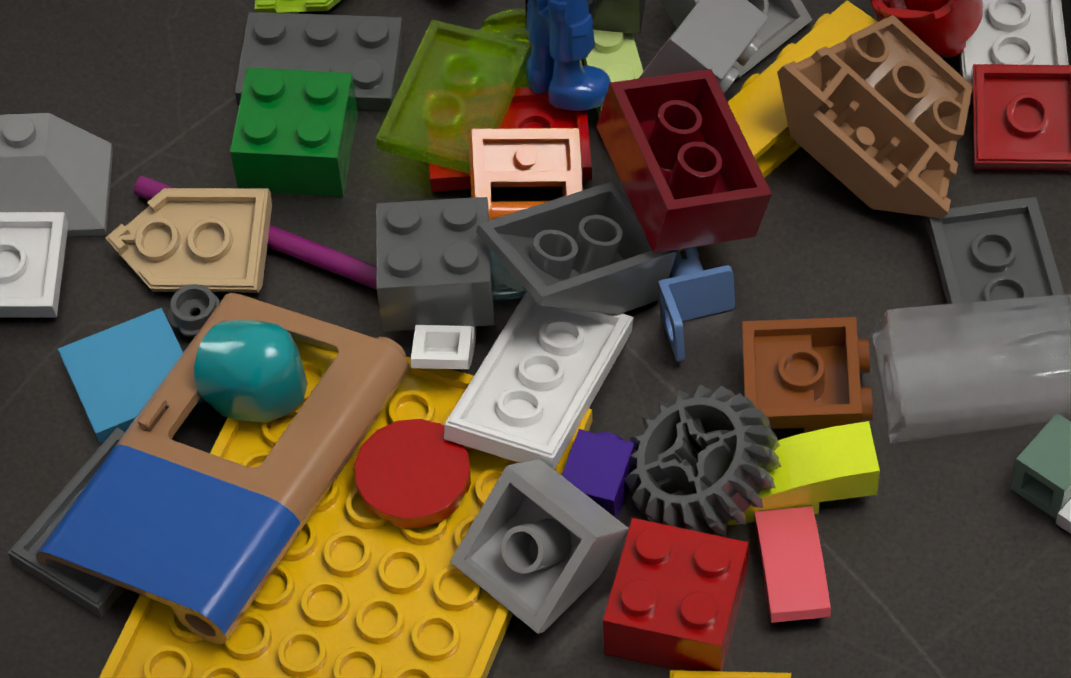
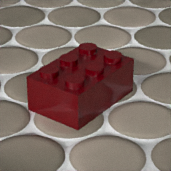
M712 69L610 82L597 129L652 252H665L756 237L772 193Z

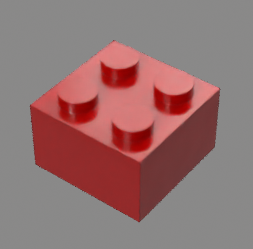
M632 518L603 618L604 654L673 670L723 671L747 580L749 542Z

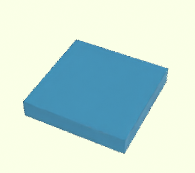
M162 308L58 348L60 358L99 444L103 443L116 428L126 432L183 354ZM200 398L197 404L204 402V400Z

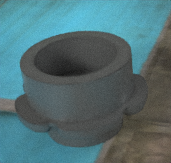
M198 284L184 286L171 299V308L168 310L169 323L173 328H179L183 335L195 337L220 301L205 286ZM200 312L197 316H191L192 313Z

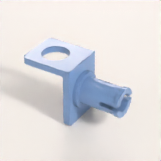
M696 247L683 249L687 259H682L679 249H677L670 272L671 278L658 281L661 321L677 362L685 360L682 321L729 311L735 307L734 273L731 266L726 265L703 270Z

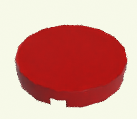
M423 419L395 421L376 430L361 446L354 463L357 494L366 510L376 518L379 515L383 519L390 520L393 526L405 529L429 527L450 517L459 507V501L464 497L465 492L467 494L471 484L469 455L464 445L445 440L444 426L442 424Z

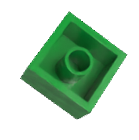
M247 67L230 149L238 189H269L271 193L344 197L358 116L352 73Z

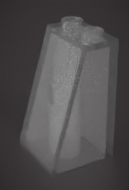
M1071 294L889 309L885 311L872 331L890 444L1048 422L1056 413H1059L1066 419L1071 418Z

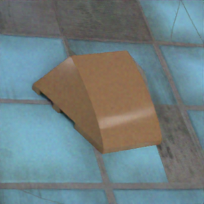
M894 15L851 34L845 41L830 48L825 46L817 50L812 56L798 63L793 61L780 68L777 74L790 137L866 205L874 210L941 219L949 213L951 200L947 198L950 179L957 172L958 163L954 160L957 141L964 135L973 86Z

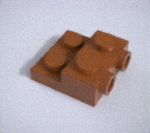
M856 317L742 321L745 396L754 403L757 410L761 409L768 417L771 429L804 428V433L834 426L873 421L872 387L860 386V373H870L869 339H858Z

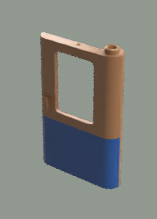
M226 294L36 553L37 561L47 565L50 560H54L172 607L177 618L191 632L209 642L224 644L410 371L409 364L405 359V351L398 343L387 337L374 338L241 294ZM226 320H258L278 324L286 329L292 338L338 353L268 456L259 466L252 468L172 440L174 434L201 398L194 382V364L197 350L207 332L214 325Z

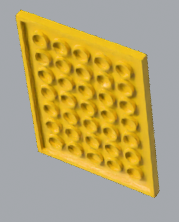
M293 338L299 349L308 383L303 402L290 414L269 422L241 421L228 417L210 454L246 467L259 466L268 456L338 353ZM406 356L405 359L409 364L410 371L225 643L215 644L197 636L181 623L171 606L140 594L99 678H487L513 613L450 561L505 467L517 464L518 462L464 446L469 455L471 484L467 494L465 492L464 497L459 501V507L450 517L429 527L410 529L393 526L390 520L383 519L379 515L376 518L366 510L357 494L354 463L361 446L380 428L395 421L423 419L440 423L444 426L474 375L453 369L411 368V357ZM590 408L554 469L560 475L564 471L578 429L589 431L593 419L592 409Z

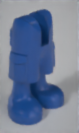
M528 0L526 30H528L529 42L533 44L532 53L526 62V78L529 89L536 94L548 92L549 103L556 108L581 111L601 106L604 103L609 83L611 82L610 77L601 68L582 66L581 59L588 57V54L595 47L592 27L593 20L589 13L588 0Z

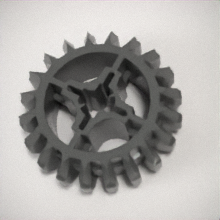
M700 384L693 398L689 393L679 390L677 401L672 406L658 401L660 414L654 420L642 418L644 428L646 429L645 433L630 437L637 452L630 456L631 473L624 480L627 483L628 489L634 494L632 496L634 505L643 515H647V519L650 522L707 534L711 528L716 534L726 537L728 522L734 519L737 523L746 525V517L743 512L750 506L763 508L762 499L759 496L760 491L775 488L774 479L769 472L781 467L779 457L774 452L780 445L777 436L771 430L770 420L761 409H756V406L748 397L743 396L741 393L735 395L731 390L724 388L722 385L713 392L710 388ZM720 430H728L730 432L723 434ZM680 490L684 494L691 491H697V493L691 495H672V493H675Z

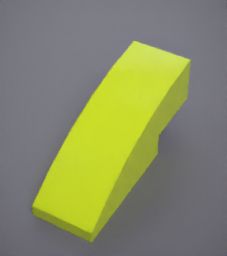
M869 421L829 427L778 440L780 446L774 452L779 457L781 467L769 472L774 479L775 488L760 491L759 496L762 499L763 508L750 506L743 513L746 517V523L755 522L754 512L812 506L814 514H818L819 502L877 495L880 469ZM733 519V520H731V521L728 522V525L741 524V523H737V522Z

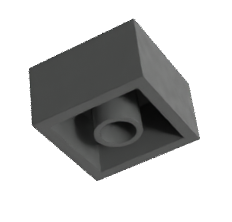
M488 197L376 203L377 295L383 332L415 330V325H495L492 250L476 233L478 224L490 220Z

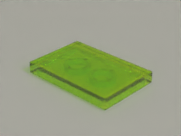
M431 20L376 136L377 150L470 173L468 134L471 129H499L524 74L527 59L532 53L531 43Z

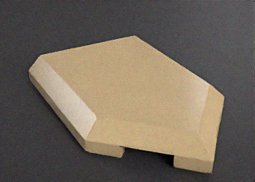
M164 188L147 202L149 206L126 226L121 224L105 237L153 292H177L184 286L198 284L207 287L211 292L259 293L263 286L272 211L271 192L269 189Z

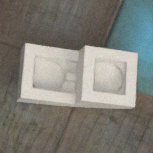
M415 325L411 368L469 369L474 354L477 326Z

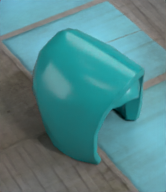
M258 320L222 321L214 325L207 332L197 350L194 364V382L201 398L222 416L241 421L269 422L290 414L304 400L308 383L299 349L291 334L278 324Z

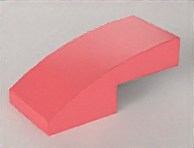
M806 506L754 512L755 533L763 566V586L771 623L831 617L827 579L813 507Z

